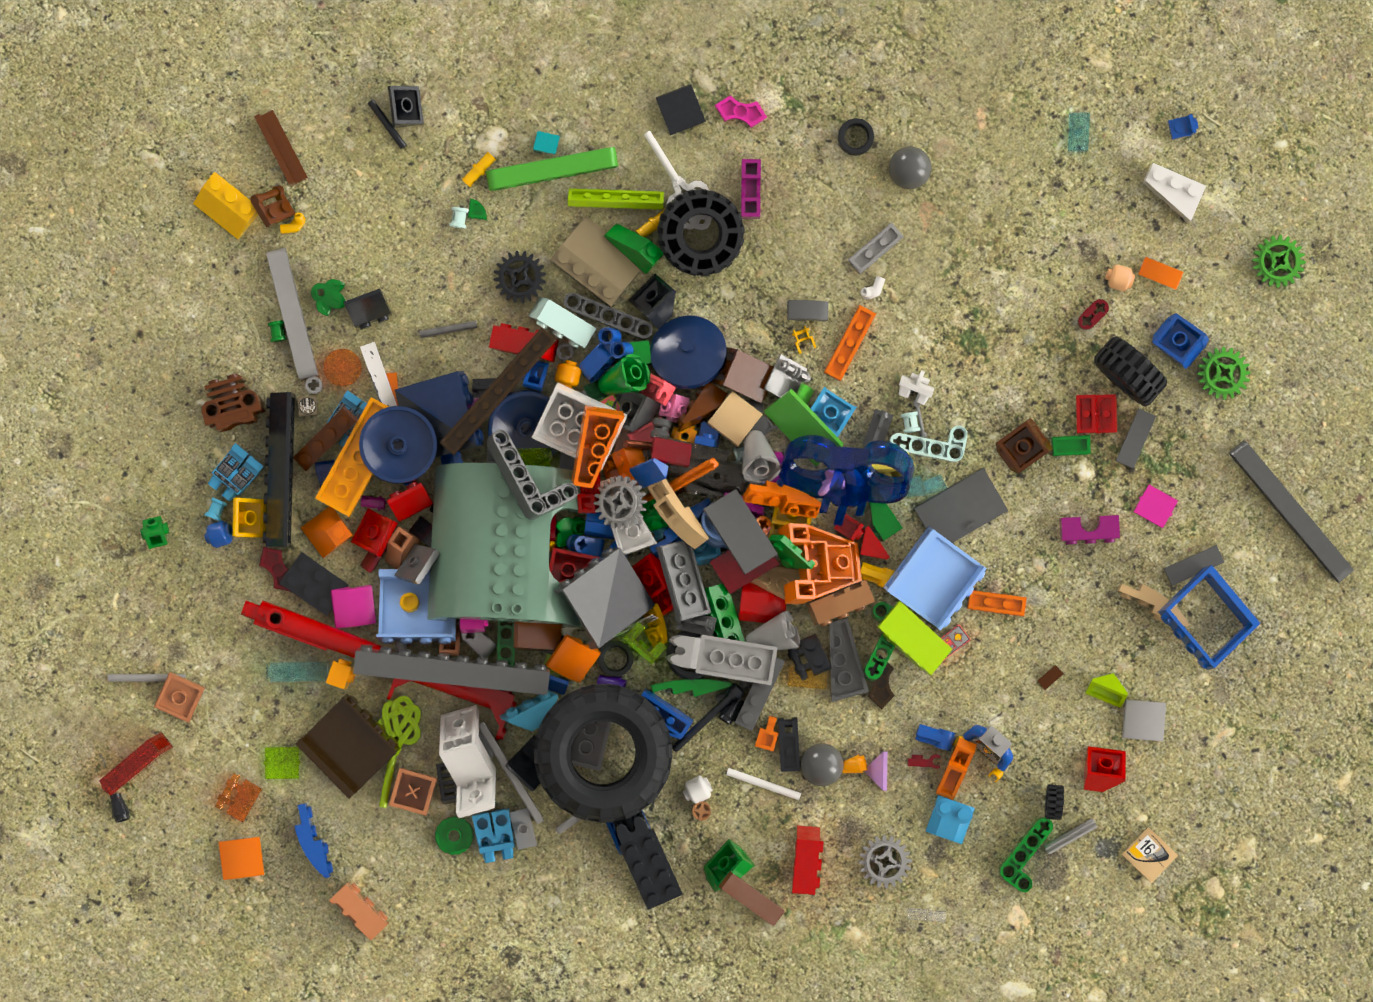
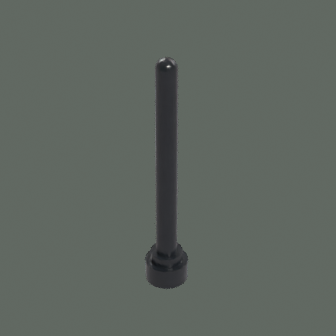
M734 682L729 687L728 694L698 721L682 739H679L673 745V751L678 752L733 699L741 698L745 694L742 688Z

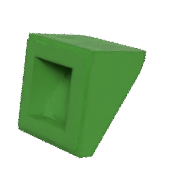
M802 383L796 394L808 405L814 390Z

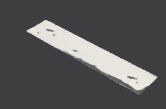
M375 342L361 346L360 348L379 402L389 407L397 406Z

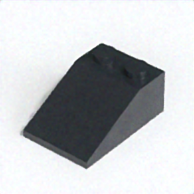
M380 288L344 301V305L356 329L359 327L360 330L371 327L370 323L375 321L382 323L388 321L389 316H392L385 294Z

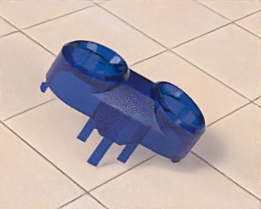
M806 435L794 439L787 445L780 465V479L777 480V485L779 487L787 485L814 498H823L819 513L827 514L830 502L834 506H838L833 524L842 526L847 507L854 508L857 506L855 516L863 517L867 502L890 504L904 499L909 492L915 466L911 456L903 448L888 441H872L866 444L864 448L836 446L825 437ZM794 459H814L816 462L824 463L827 468L807 470L799 467L794 462ZM871 464L889 466L897 470L902 476L891 477L884 475L874 469ZM829 469L834 470L829 487L830 490L824 496H820L818 491L823 485L822 482L826 480L825 472ZM845 479V487L844 489H841L843 481Z

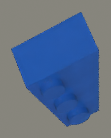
M646 688L642 696L655 706L663 717L670 736L682 739L694 719Z

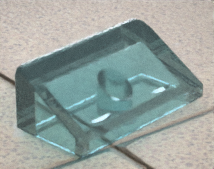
M1090 112L1070 113L1068 151H1088Z

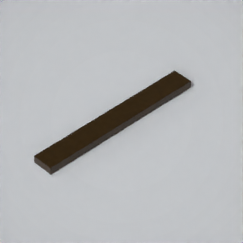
M542 327L439 443L455 455L556 342V339Z

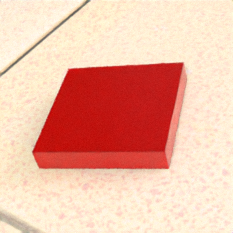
M368 508L351 542L381 557L398 523Z

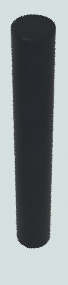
M375 100L369 101L367 104L401 150L404 149L407 144Z

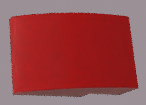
M650 553L633 565L632 568L654 604L658 603L662 615L666 616L674 612L660 559Z

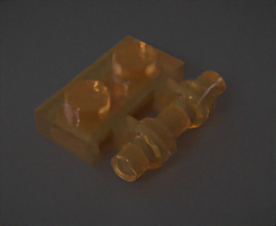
M233 773L231 779L228 778L227 786L223 793L217 797L218 801L215 807L222 810L225 804L229 805L230 807L226 813L244 822L263 788L247 779L240 785L237 782L241 776ZM233 789H236L238 793L234 800H231L229 796Z

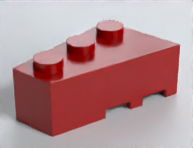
M797 825L792 893L815 895L816 888H820V877H817V870L821 871L822 859H819V852L823 853L824 841H820V827Z

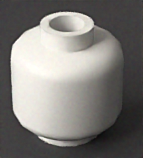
M699 775L685 783L683 794L687 801L691 800L696 804L710 798L713 789L708 779Z

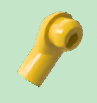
M298 212L294 215L290 224H280L281 234L299 232L305 224L304 215Z

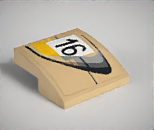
M1149 827L1122 854L1151 883L1178 857Z

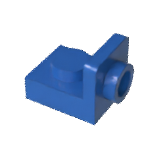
M1192 114L1167 121L1172 140L1194 135L1197 132L1196 129H1198L1197 119L1193 118Z

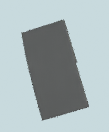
M788 300L787 320L828 321V302Z

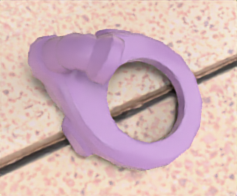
M827 470L825 472L826 480L822 482L823 485L818 494L824 496L837 480H839L837 486L844 489L845 479L839 470Z

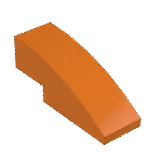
M960 737L958 738L936 794L954 800L975 753L977 744Z

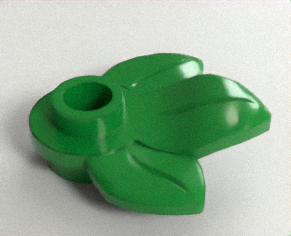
M330 279L325 284L317 283L311 288V297L316 301V309L322 315L329 316L331 308L340 309L345 307L344 301L346 300L340 293L345 286L342 281ZM319 289H322L324 291V294L322 296H319L317 294V291Z
M565 517L557 522L556 528L559 530L556 536L557 547L566 546V540L572 534L583 536L586 523L584 519L580 517H574L573 519Z

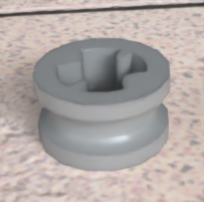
M313 376L306 380L305 388L311 394H318L323 389V383L319 378ZM312 380H317L316 383H319V387H316L315 391H312L311 387L309 388Z

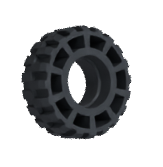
M706 189L689 190L674 197L675 199L669 202L663 213H661L659 226L657 227L658 243L666 259L678 270L692 276H709L710 274L722 272L721 270L726 267L728 268L732 261L739 256V251L744 243L745 228L741 214L736 206L723 195ZM695 215H707L718 226V239L707 250H694L684 240V225Z

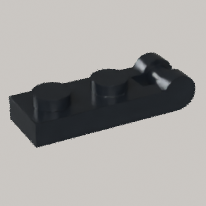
M791 717V719L778 718L781 772L800 771L797 717ZM784 727H792V733H785Z

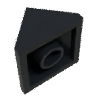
M388 86L394 128L424 124L419 86Z

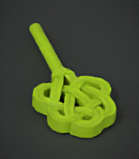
M399 696L394 701L386 702L382 709V718L377 721L382 726L384 724L386 734L389 737L395 738L397 736L399 738L398 746L401 748L387 764L379 807L382 808L387 807L396 758L401 752L403 744L412 745L421 738V729L418 725L421 719V710L407 696ZM405 702L407 705L403 707L400 703ZM402 714L404 718L401 721V723H399L398 715ZM390 719H392V722H393V727H394V730H393V731H392ZM408 722H409L410 725L408 726V728H407V729L405 730V732L403 733V732H402L403 729L406 727V725H407ZM414 731V732H415L414 737L411 738V739H408V737H409V736L411 735V733Z

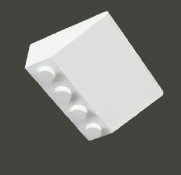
M557 382L532 438L575 458L584 406L616 409ZM625 413V417L618 428L616 437L613 439V442L610 446V450L602 464L601 470L603 469L605 462L615 444V441L625 423L627 414Z

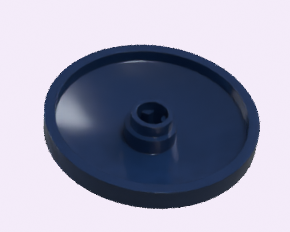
M691 315L677 317L665 323L654 335L650 346L651 363L656 374L674 387L682 389L698 388L711 382L722 371L727 358L726 342L720 329L711 321Z
M521 390L509 394L490 415L488 436L492 435L496 430H505L525 465L535 466L547 461L557 452V449L533 439L532 436L550 398L543 393L533 390Z
M403 406L387 407L376 412L365 423L359 439L360 456L365 467L378 479L393 484L408 483L421 477L433 463L437 450L436 435L430 422L418 411Z

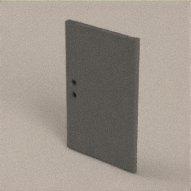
M985 468L976 471L913 508L926 529L930 526L951 543L1008 511Z

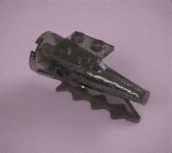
M655 434V437L692 445L689 468L664 463L669 466L667 472L669 475L679 477L711 458H715L718 462L716 469L682 487V492L697 496L701 492L700 496L717 500V496L723 497L725 492L730 493L737 489L738 493L743 492L746 483L742 473L743 462L727 461L731 451ZM646 455L644 462L650 460L651 455Z

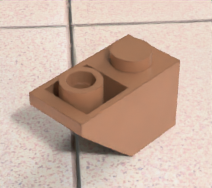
M398 527L388 541L385 562L393 568L399 569L414 544L419 545L421 540L410 531Z

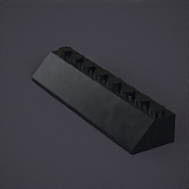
M292 392L270 393V397H267L266 407L270 409V414L266 417V428H269V436L265 438V446L269 447L268 455H265V466H268V474L264 476V484L268 485L267 493H264V505H267V512H264L263 523L267 524L266 531H263V543H266V547L291 548L295 394Z

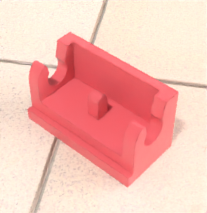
M650 373V382L646 385L647 388L639 391V393L666 406L676 387Z

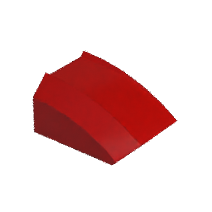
M748 583L742 587L738 620L766 623L786 611L787 604H785L784 599L754 583Z

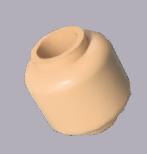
M1115 264L1112 269L1108 268L1105 279L1108 280L1110 288L1124 292L1128 288L1131 289L1135 274H1133L1131 268Z

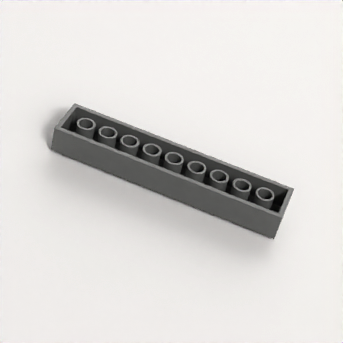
M361 645L360 648L357 647L355 652L353 674L547 695L550 668H546L544 664H535L532 667L527 666L526 662H515V665L508 664L507 660L496 659L495 663L488 662V658L477 657V660H469V656L464 655L450 658V654L445 653L431 656V652L419 651V654H413L408 649H400L399 652H395L390 647H381L380 650L373 649L371 645Z

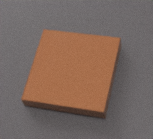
M169 672L154 708L189 723L205 687Z

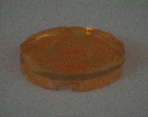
M348 349L332 351L324 362L326 378L332 384L339 387H347L354 384L362 372V363L359 357Z

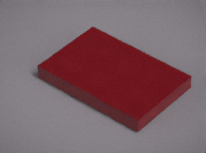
M729 550L710 560L712 567L730 594L779 565L776 557H773L744 575Z

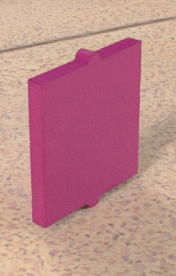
M1148 484L1143 495L1139 497L1140 501L1133 512L1163 528L1168 518L1173 515L1172 511L1178 500Z

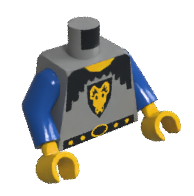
M974 725L963 736H958L953 746L957 743L959 737L977 744L976 749L997 766L988 775L990 778L994 774L997 777L995 782H997L1003 776V771L1006 770L1013 760V753L1010 749L1012 743L993 726Z

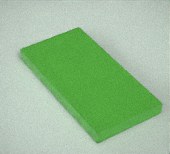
M792 389L764 411L815 466H818L843 446V442Z

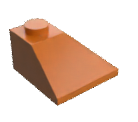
M330 506L301 527L323 559L354 536L336 510Z

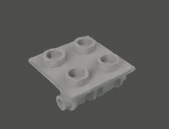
M780 354L764 389L778 397H781L790 389L797 393L801 382H809L811 376L806 372L807 368Z

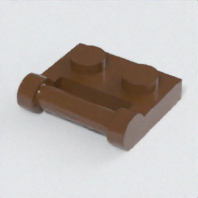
M277 185L265 193L252 195L250 198L253 207L266 228L287 220L296 214L285 197L284 188L281 185ZM275 197L277 202L267 206L263 205V201Z

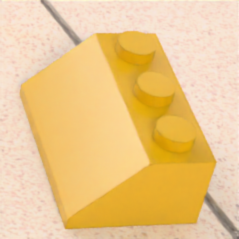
M216 172L203 185L193 203L236 239L242 236L258 216L251 201Z

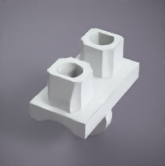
M921 370L919 375L912 373L910 378L902 375L899 383V395L908 398L911 390L918 392L915 401L925 405L928 398L932 397L934 388L928 386L930 379L923 377L925 372Z

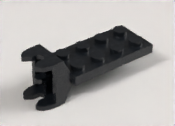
M642 810L630 818L614 821L613 823L620 840L618 846L647 910L683 895L654 828L649 829Z

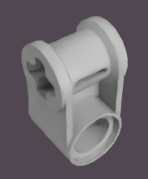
M482 632L474 633L475 638L470 637L469 639L466 637L467 633H461L464 641L482 658H487L497 647V644Z

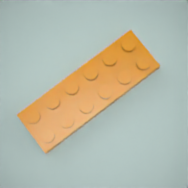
M372 397L369 399L315 499L348 517L351 516L373 476L365 467L360 456L359 439L361 431L372 415L389 406Z

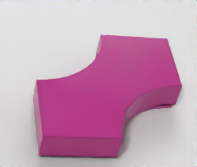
M730 95L715 104V108L724 122L738 119L744 121L752 128L767 118L757 101L744 104L736 101Z

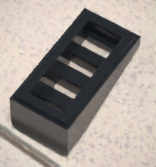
M444 763L436 764L442 804L456 803L457 785L454 780L443 781V778H449L451 775L450 773H441L442 770H448ZM455 785L454 788L444 789V786ZM456 793V795L445 797V794Z

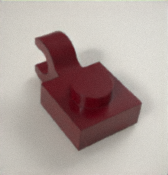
M912 754V758H907V766L939 769L940 765H934L933 759L941 758V756L933 754L929 759H923V755Z

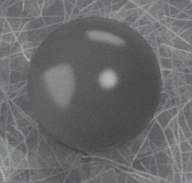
M913 146L903 147L896 151L890 159L889 174L894 183L901 188H919L927 182L931 175L932 165L930 158L920 148Z
M825 743L815 744L809 747L802 756V774L813 785L829 786L835 783L843 773V757L832 745Z

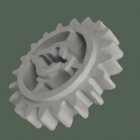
M617 476V480L615 477H610V482L603 481L605 488L598 487L601 494H595V497L599 498V501L594 502L595 505H599L595 512L602 513L599 519H606L605 525L611 524V528L615 529L617 526L618 529H624V525L626 528H631V523L638 524L636 517L643 518L640 511H646L642 507V504L647 503L646 500H642L646 493L639 492L642 486H635L636 480L630 481V477L626 476L624 479L622 476ZM621 487V488H620V491H617L616 494H614L613 496H610V494H611L616 488ZM631 509L628 515H626L623 518H620L621 514H624L626 510Z
M883 835L880 841L875 836V843L868 840L870 847L863 846L866 853H859V855L864 860H860L858 863L864 865L860 869L861 872L867 871L864 878L871 877L870 884L877 881V887L884 883L885 888H888V883L891 882L893 887H895V880L902 883L901 876L908 877L904 871L911 870V867L907 866L906 863L912 862V859L906 858L910 851H903L907 845L899 846L900 839L893 842L894 837L892 835L889 840H886V836ZM885 846V850L881 854H872L878 847ZM893 848L898 851L901 862L892 858ZM887 856L888 860L894 864H886L884 867L883 863L876 859L881 860ZM870 861L878 865V875L871 870ZM889 869H898V871L892 876L885 877V874Z

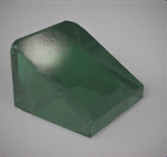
M599 380L583 386L587 396L600 401L608 397V395L600 391L598 386Z

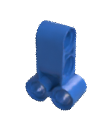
M602 328L598 333L600 343L578 366L581 369V373L590 383L600 378L617 359L633 354V346L628 342H621V332L616 328ZM611 332L612 337L609 341L608 334ZM621 346H623L624 349L622 354L620 353Z

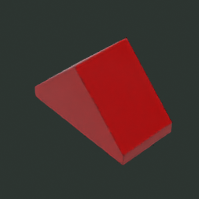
M869 526L864 528L860 555L884 560L889 559L890 556Z

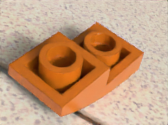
M1145 257L1138 274L1170 288L1177 289L1184 272Z

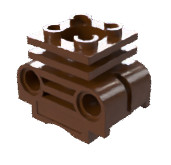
M236 373L227 376V380H211L208 382L209 385L204 386L205 390L210 392L206 393L207 397L212 399L205 402L201 409L205 426L209 425L210 428L216 427L217 431L223 433L232 430L238 425H250L258 422L257 414L265 412L260 395L252 390H247L249 388L244 383L247 382L245 377ZM253 396L254 402L251 405H247V399ZM213 407H216L217 413L214 416H211L210 410Z

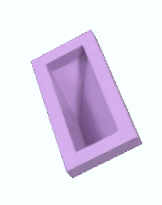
M886 751L881 752L867 766V770L864 771L883 791H887L888 752Z

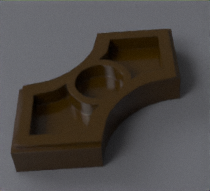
M888 662L882 675L873 681L872 690L868 695L881 710L895 696L889 686V677L894 668ZM875 663L873 668L868 669L871 676L877 674L875 669L879 665L878 663Z

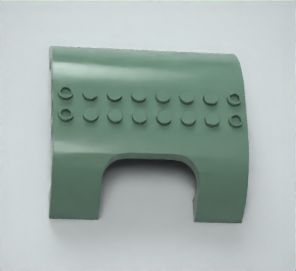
M454 463L436 466L431 548L436 549L440 554L430 568L427 620L447 621V618L562 624V627L582 628L581 621L563 592L555 593V590L560 587V582L553 578L549 570L550 524L554 515L561 510H568V513L587 514L578 513L577 496L568 504L535 520H529L524 516L497 463ZM525 465L541 495L565 483H572L573 470ZM513 472L514 475H515L517 478H519L518 473ZM576 486L578 494L581 493L580 486ZM523 489V492L528 495L527 490ZM564 491L565 496L569 497V494ZM548 498V502L553 505V501ZM532 506V509L537 512L536 507Z

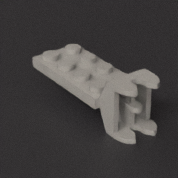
M676 635L669 639L674 646H677L675 649L676 654L672 653L666 656L667 660L673 665L695 669V673L772 685L778 647L701 635L700 638Z

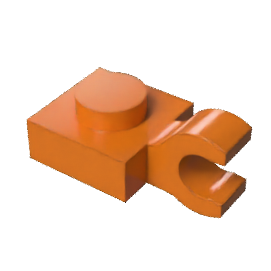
M769 716L766 729L760 727L755 744L756 747L774 751L779 732L773 731L777 720L776 717Z

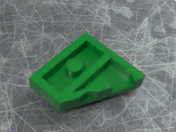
M771 535L768 538L776 550L782 565L786 568L812 569L815 562L812 559L810 561L805 560L800 555L803 551L795 546L785 535Z

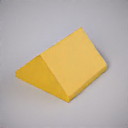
M233 498V537L263 538V531H265L263 515L266 512L264 499Z

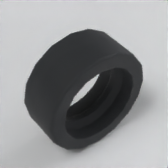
M853 118L847 120L842 124L838 132L839 146L849 155L858 156L866 153L874 141L873 128L863 119ZM852 126H860L867 133V141L860 148H852L845 141V133Z
M622 641L607 642L599 650L601 654L598 657V664L600 669L607 675L616 677L624 675L631 669L634 663V655L631 648ZM619 647L625 651L627 662L623 668L613 670L605 664L604 656L610 648Z

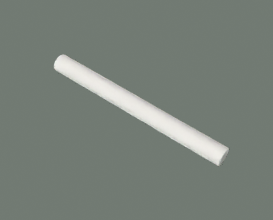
M728 768L727 776L796 800L800 799L801 793Z

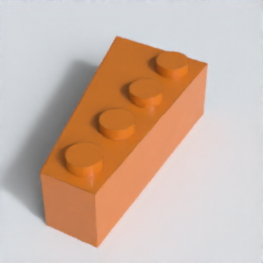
M584 406L572 474V483L575 486L593 488L613 439L616 437L618 428L625 417L623 411Z

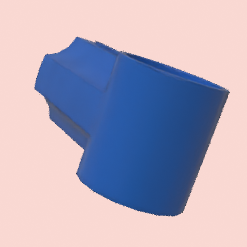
M919 724L915 740L932 744L936 748L951 752L956 733Z

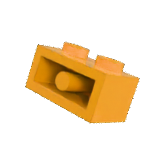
M345 659L333 661L326 683L341 689H347L349 683H353L356 674H353L354 667L351 666L352 662Z

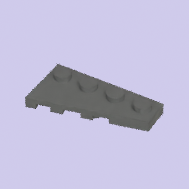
M848 618L830 623L832 702L869 692Z

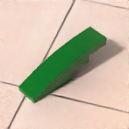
M684 679L651 685L653 693L672 687L674 695L693 690L694 697L730 687L731 683L711 679Z

